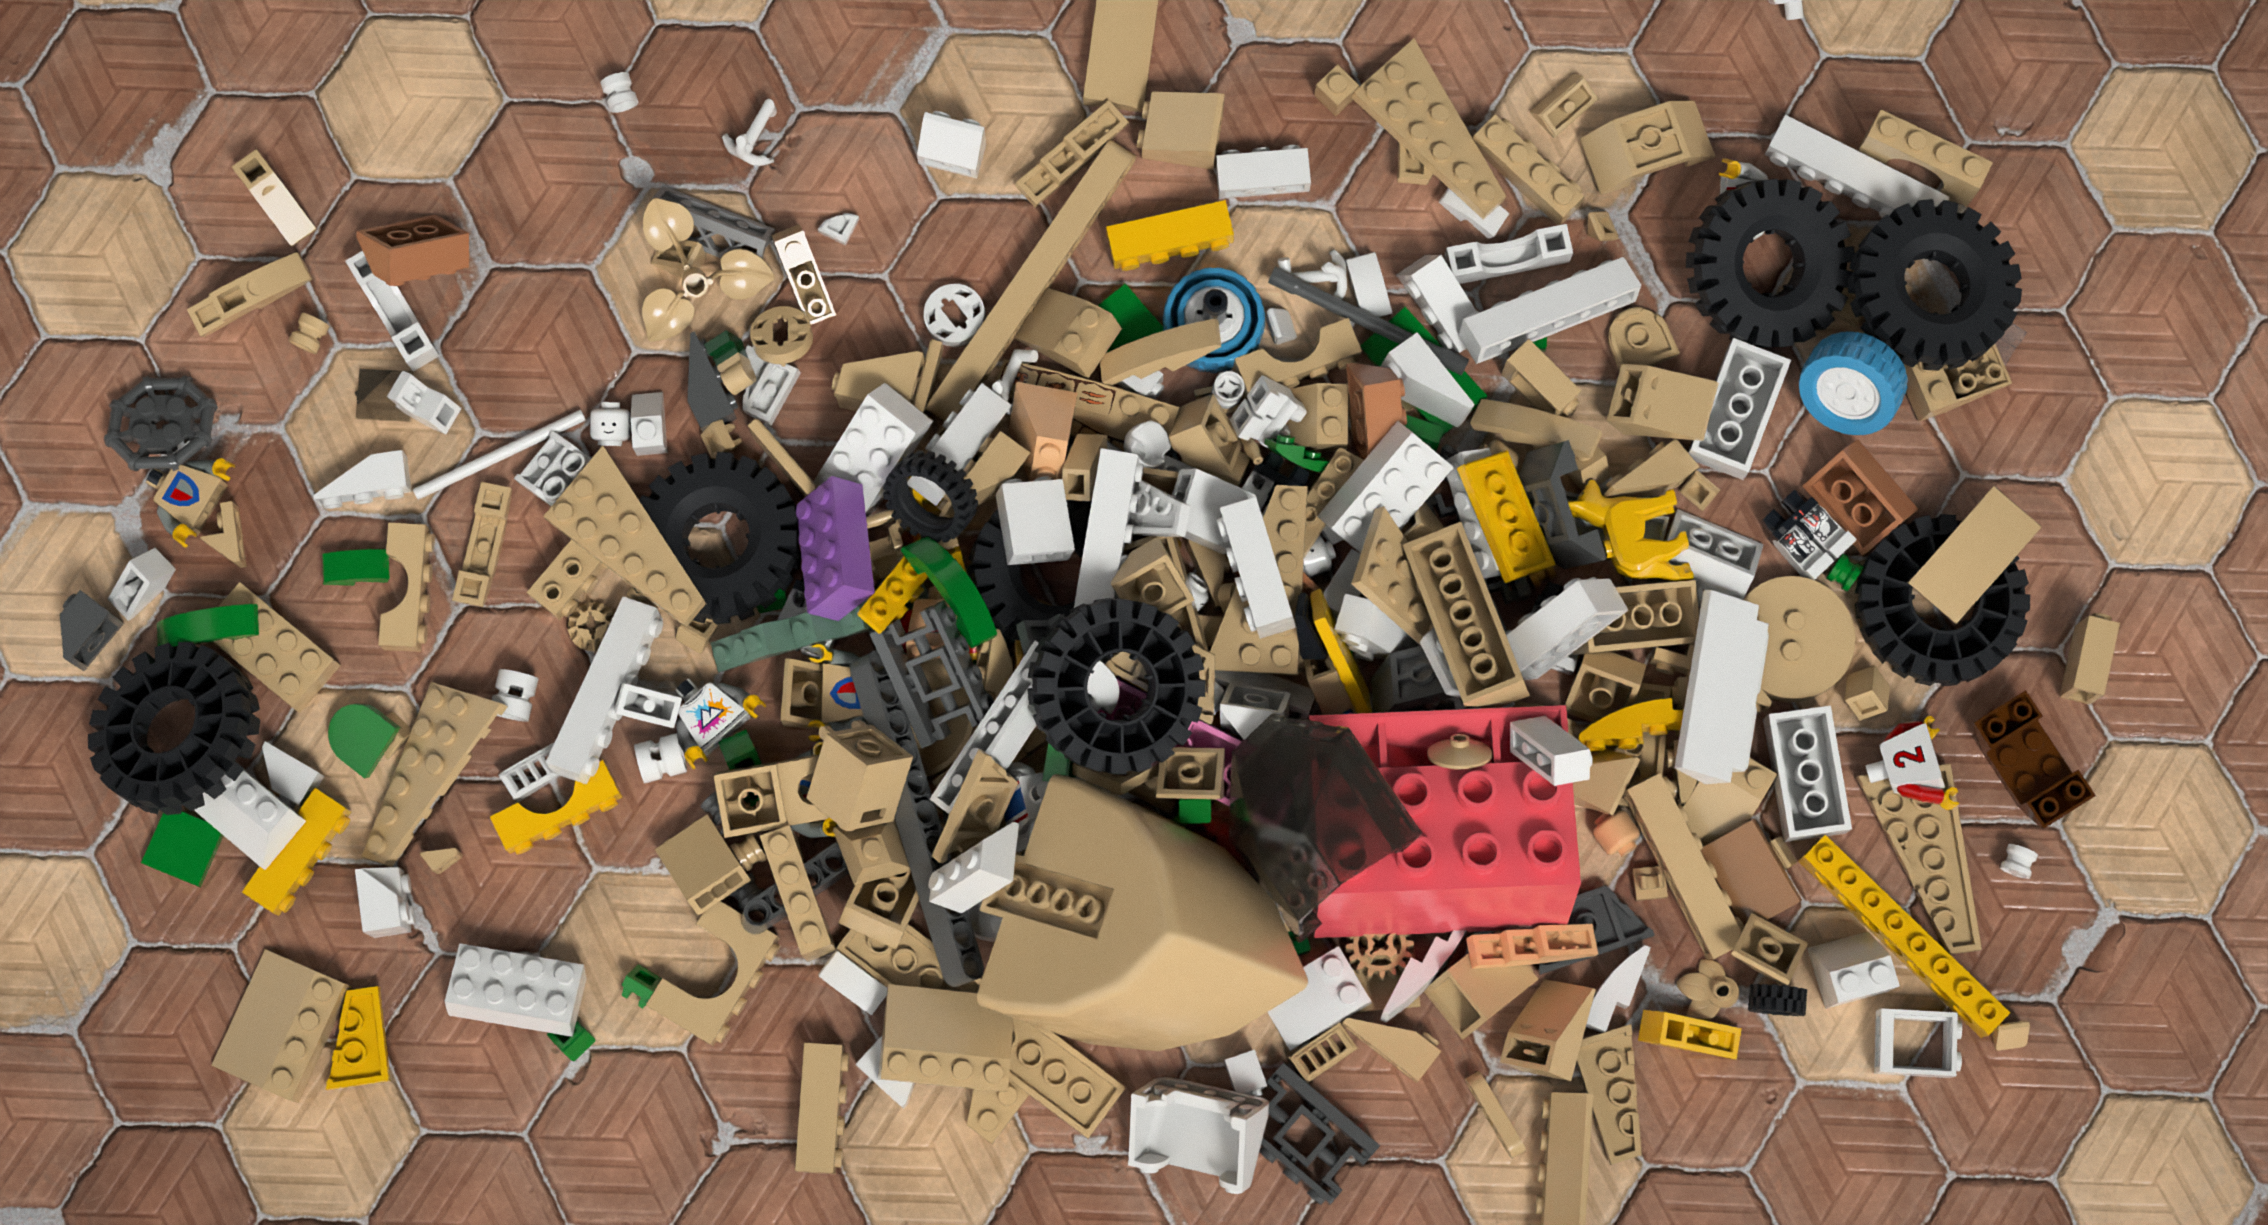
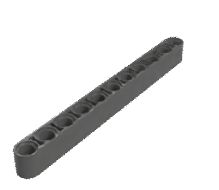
M874 650L853 660L850 666L851 676L866 724L874 725L913 756L894 818L943 978L948 985L959 987L981 978L984 972L983 960L968 911L959 913L929 902L930 889L928 884L932 873L949 863L952 859L950 853L948 854V861L944 863H939L932 857L943 829L935 803L930 800L932 793L910 722L877 650Z

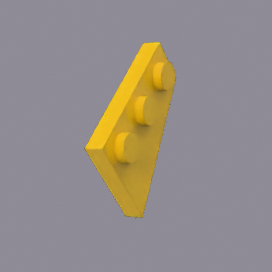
M380 987L348 990L345 994L338 1028L339 1034L336 1048L333 1051L331 1072L325 1090L391 1081Z

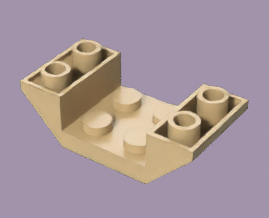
M1668 101L1611 120L1580 138L1600 195L1628 187L1632 179L1683 162L1688 167L1715 158L1695 101Z

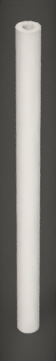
M580 409L414 488L413 492L416 498L420 500L550 438L549 434L552 431L558 434L586 421Z

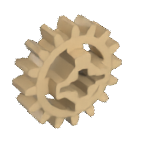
M1364 934L1358 937H1346V940L1351 942V944L1345 946V952L1353 953L1349 957L1348 963L1358 964L1356 968L1357 974L1364 970L1367 972V980H1371L1373 974L1378 975L1379 981L1383 982L1385 974H1389L1394 979L1397 975L1396 969L1404 971L1407 966L1404 961H1409L1413 955L1406 950L1412 949L1414 942L1406 940L1410 934ZM1395 938L1398 939V942L1400 944V954H1398V950L1393 947V942ZM1387 939L1385 948H1380L1372 954L1374 944L1379 945ZM1359 940L1362 941L1361 944H1363L1366 948V951L1364 952L1363 956L1360 954L1359 951ZM1385 961L1388 964L1383 966L1373 965L1374 962Z

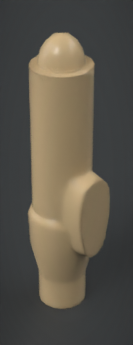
M1250 437L1247 441L1239 438L1247 456L1252 459L1255 465L1261 464L1263 458L1260 454L1259 446L1254 439Z

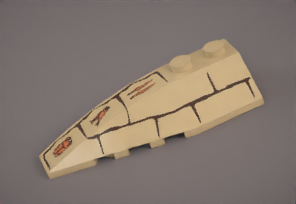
M1003 360L997 380H1002L1009 360ZM1024 363L1021 364L1009 393V398L1014 400L1016 382L1077 392L1071 436L1076 438V435L1080 433L1107 435V440L1123 452L1125 436L1131 428L1137 424L1152 420L1160 423L1169 437L1179 414V407L1096 381Z

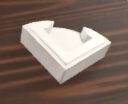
M846 213L827 219L818 228V233L846 246L859 221V216Z

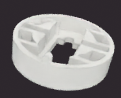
M947 284L936 289L929 296L924 307V321L930 335L935 340L943 342V345L951 347L969 344L986 319V311L980 296L972 288L962 284ZM967 293L969 296L965 298L961 294ZM942 299H947L948 302L953 299L967 317L965 321L967 327L965 329L960 325L956 328L942 311L941 307L944 306ZM980 307V313L975 316L974 310ZM935 314L936 320L930 324L929 318ZM942 333H945V334H947V335H949V336L946 337V338H944V337H942V336H940V335H941Z

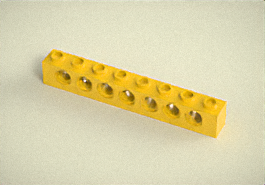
M1826 835L1818 839L1798 860L1815 879L1953 1012L1958 1013V1016L1980 1038L1989 1036L2010 1014L1989 991Z

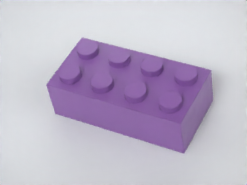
M831 476L796 505V516L798 518L799 544L802 557L801 568L804 576V596L807 613L839 621L873 595L875 591L863 485Z

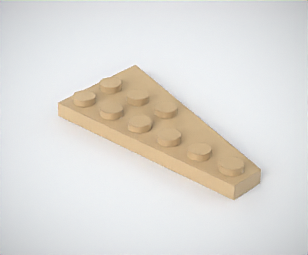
M1413 38L1353 92L1351 98L1484 220L1504 202L1506 195L1416 40Z
M602 446L543 517L674 619L687 627L705 606L706 602L607 450Z
M1276 485L1263 516V521L1296 625L1295 612L1298 595L1302 593L1308 487ZM1236 585L1210 652L1215 654V671L1298 675L1299 642L1297 627L1260 639L1257 630L1253 632L1250 630L1244 608L1249 607L1248 601H1241Z
M1383 506L1374 510L1351 584L1421 645L1420 641L1434 626L1403 548V544L1408 542Z
M433 682L430 683L361 857L393 867L413 839V831L422 818L427 819L433 811L430 808L439 795H445L471 759V750L480 738H486L491 731L489 725L497 714L502 716L508 706Z
M1951 764L1939 765L1945 788L1941 789L1946 791L1950 787H1954ZM1868 775L1857 776L1856 779L1945 950L1950 955L1982 950L1958 805L1952 810H1945L1939 804L1921 802L1902 797L1899 793H1894L1889 778L1870 783ZM1956 795L1949 796L1950 800L1957 802Z

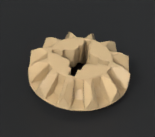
M588 602L577 606L576 610L569 616L567 629L574 644L586 651H598L614 616L613 611L603 603ZM590 614H592L596 623L605 624L596 628L594 639L588 629L580 628L589 624Z

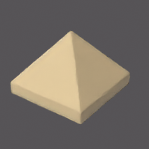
M1607 211L1590 212L1588 214V236L1598 241H1614L1619 239Z
M1696 470L1679 492L1703 511L1719 493L1720 489Z

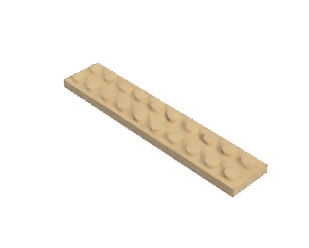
M909 924L897 949L852 929L849 930L836 948V950L886 987L888 984L978 993L982 981L979 978L959 987L948 985L943 978L933 942ZM1013 1018L1009 1080L1089 1139L1126 1087L1053 1032Z

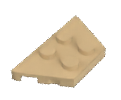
M1195 644L1192 646L1194 653L1200 654L1204 670L1199 671V676L1201 680L1206 681L1205 697H1199L1197 705L1203 708L1199 719L1211 725L1214 720L1215 654ZM1119 652L1106 661L1105 666L1113 673L1148 691V679L1144 677L1146 671L1138 659L1136 661L1129 658V653Z
M978 749L932 854V857L939 863L948 861L949 853L957 849L964 853L996 833L1017 787L1018 782L982 749Z

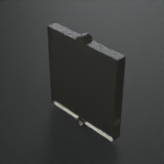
M360 369L358 390L355 391V396L357 397L356 419L410 422L411 417L395 407L396 404L387 397L402 371ZM405 371V372L410 373V374H412V375L414 376V372H413V371Z

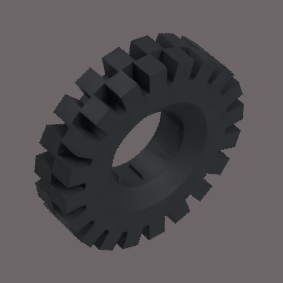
M1789 179L1751 181L1736 185V189L1726 190L1715 198L1717 204L1707 206L1699 216V219L1704 223L1701 227H1693L1688 241L1696 246L1694 252H1686V268H1694V277L1687 278L1690 294L1699 293L1701 298L1695 303L1702 316H1711L1713 318L1709 325L1720 334H1730V340L1735 338L1756 347L1793 346L1794 343L1805 342L1817 336L1816 330H1825L1835 320L1831 313L1833 311H1842L1849 298L1842 294L1843 288H1848V278L1853 274L1852 271H1847V262L1852 261L1855 251L1854 246L1845 247L1844 239L1851 236L1847 223L1835 220L1840 211L1831 201L1822 202L1820 200L1823 195L1821 192L1811 186L1801 187V182ZM1765 231V235L1776 233L1785 240V244L1790 247L1793 256L1792 276L1788 284L1782 286L1783 290L1772 296V293L1760 294L1751 287L1752 283L1747 281L1743 269V257L1748 244L1754 241L1753 238Z
M1933 199L1918 200L1913 207H1910L1909 203L1896 208L1889 216L1885 215L1865 236L1858 246V251L1853 255L1849 267L1854 272L1848 278V293L1856 295V298L1850 305L1855 318L1864 316L1866 320L1860 328L1867 335L1873 337L1877 335L1894 352H1899L1902 363L1910 367H1914L1918 362H1923L1924 370L1939 371L1946 364L1950 370L1964 366L1969 360L1973 362L1985 354L2005 334L2004 332L2012 325L2017 315V312L2013 310L2021 303L2022 289L2015 287L2022 279L2019 264L2010 265L2009 260L2015 255L2009 241L1999 244L1995 238L2001 231L1991 221L1983 227L1978 223L1982 215L1981 213L1970 207L1963 213L1957 212L1958 203L1943 200L1936 207L1934 206ZM1921 259L1935 260L1947 266L1959 281L1961 287L1959 289L1961 293L1960 305H1956L1951 310L1952 313L1948 314L1929 313L1918 307L1909 297L1905 287L1907 281L1904 280L1906 268L1910 269L1916 260Z
M717 452L716 459H710L707 453L691 456L693 464L684 466L682 461H679L668 467L671 475L665 480L658 475L649 485L652 494L649 498L642 495L639 501L706 602L705 606L692 621L705 624L707 618L712 619L715 624L731 623L730 617L736 615L742 621L754 616V608L760 604L764 609L777 600L774 593L778 589L785 592L792 582L793 578L790 574L792 568H799L802 557L799 550L796 505L777 476L767 467L760 468L757 461L742 455L741 459L737 460L732 453ZM721 511L735 513L740 521L745 519L749 526V533L746 534L748 544L743 554L737 556L738 559L721 568L720 566L707 568L700 566V562L696 558L694 560L690 559L687 546H691V542L688 537L694 525L700 523V519L714 512L720 514Z
M1940 514L1937 518L1932 519L1928 515L1916 518L1907 525L1904 523L1893 530L1868 556L1863 565L1862 575L1857 579L1855 593L1858 594V601L1855 603L1856 619H1861L1863 626L1859 630L1865 642L1871 641L1875 647L1872 653L1882 664L1887 661L1894 666L1891 670L1892 672L1903 678L1912 676L1916 678L1915 683L1931 686L1933 683H1941V687L1958 685L1962 681L1969 682L1979 678L1989 670H1992L2016 647V641L2023 635L2028 622L2025 619V614L2030 610V595L2025 594V587L2029 582L2025 569H2018L2016 562L2019 560V557L2016 556L1974 603L1972 617L1969 621L1966 619L1961 623L1962 628L1946 631L1945 627H1942L1938 630L1922 621L1924 618H1920L1917 615L1912 600L1915 598V595L1912 594L1913 586L1908 582L1962 522L1956 520V515Z
M1121 598L1094 600L1092 604L1083 603L1069 610L1070 615L1066 618L1059 617L1049 627L1052 632L1047 638L1041 637L1035 649V652L1039 653L1036 662H1030L1028 678H1032V688L1027 689L1029 705L1035 707L1036 714L1032 716L1038 729L1045 732L1047 735L1046 741L1056 751L1063 753L1065 758L1098 772L1103 771L1110 774H1127V771L1140 772L1152 768L1151 763L1155 761L1162 763L1175 754L1172 749L1177 744L1184 745L1192 732L1188 728L1192 721L1198 723L1203 709L1197 705L1199 697H1205L1206 681L1201 680L1199 676V671L1204 670L1200 654L1194 653L1192 646L1195 645L1193 639L1187 631L1181 630L1177 626L1179 622L1168 613L1157 610V607L1143 602ZM1127 652L1130 654V659L1135 661L1138 659L1146 671L1144 677L1148 679V692L1146 698L1141 701L1143 702L1142 706L1131 716L1125 714L1121 720L1105 719L1107 714L1103 712L1098 714L1090 703L1089 698L1092 696L1087 690L1090 673H1094L1092 669L1105 656L1112 658L1113 653Z
M178 642L176 649L167 643L155 647V658L146 651L133 658L132 661L136 668L135 673H132L123 666L112 677L121 687L118 691L106 686L104 687L97 700L107 706V710L92 711L89 725L98 730V732L88 734V749L95 753L94 756L90 757L94 771L101 775L99 779L109 789L136 808L138 806L145 812L157 815L159 810L166 815L181 814L182 805L190 811L205 805L204 792L213 799H216L227 789L221 778L226 775L233 781H236L244 768L237 764L235 760L238 756L251 758L256 744L249 740L247 736L258 735L260 728V719L252 714L260 710L258 698L251 692L253 686L238 668L206 646L201 645L198 648L191 642ZM187 699L195 707L194 724L189 735L174 749L167 752L154 753V750L148 747L147 743L148 730L152 720L166 705L174 701Z

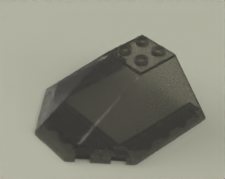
M1271 714L1232 751L1229 841L1259 885L1274 900L1280 916L1299 943L1304 941L1322 925L1313 910L1341 884L1389 854L1403 852L1422 835L1419 827L1348 727H1334L1324 725L1322 722L1306 719L1297 720L1286 718L1285 715Z

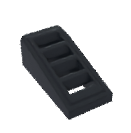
M1300 593L1295 612L1300 656L1302 659L1323 660L1326 658L1327 649L1314 624L1311 601L1307 593Z

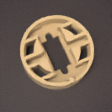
M779 306L764 311L754 320L750 329V338L753 349L759 358L768 363L781 364L782 367H785L786 363L796 361L808 352L813 342V332L808 317L802 311L789 306ZM783 318L784 322H788V341H783V345L778 346V342H773V323H778V319Z

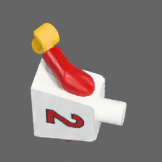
M1927 716L1923 722L1899 723L1885 737L1884 742L1879 745L1883 760L1865 765L1870 783L1889 778L1894 793H1899L1902 797L1921 802L1939 804L1945 810H1952L1960 803L1953 802L1949 796H1955L1958 790L1955 787H1950L1946 791L1941 789L1945 788V784L1932 744V739L1940 729H1931L1929 727L1935 721L1934 717Z

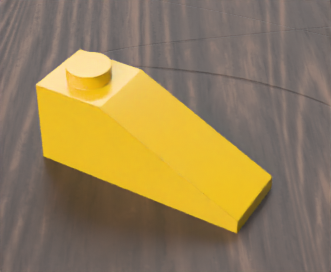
M1643 1010L1638 1041L1737 1060L1742 1028L1667 1012Z

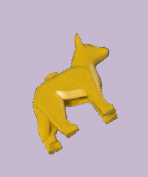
M1589 479L1577 500L1568 502L1574 518H1581L1603 529L1606 540L1602 542L1607 559L1611 558L1618 573L1631 579L1661 578L1670 582L1693 580L1694 575L1689 563L1672 565L1668 562L1688 549L1689 542L1686 531L1680 532L1675 539L1670 541L1644 538L1645 521L1674 513L1673 505H1677L1674 489L1667 490L1664 495L1652 498L1628 496L1605 498L1602 496L1596 481Z

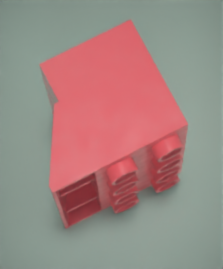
M1566 705L1309 715V806L1307 824L1314 938L1358 937L1364 934L1452 933L1453 930H1467L1466 932L1534 929L1539 925H1567L1581 885L1573 783L1554 786L1510 752V722L1546 716L1568 732ZM1455 734H1464L1469 736V739L1488 745L1492 750V758L1487 764L1477 768L1449 769L1433 764L1428 759L1427 751L1436 742L1450 739Z

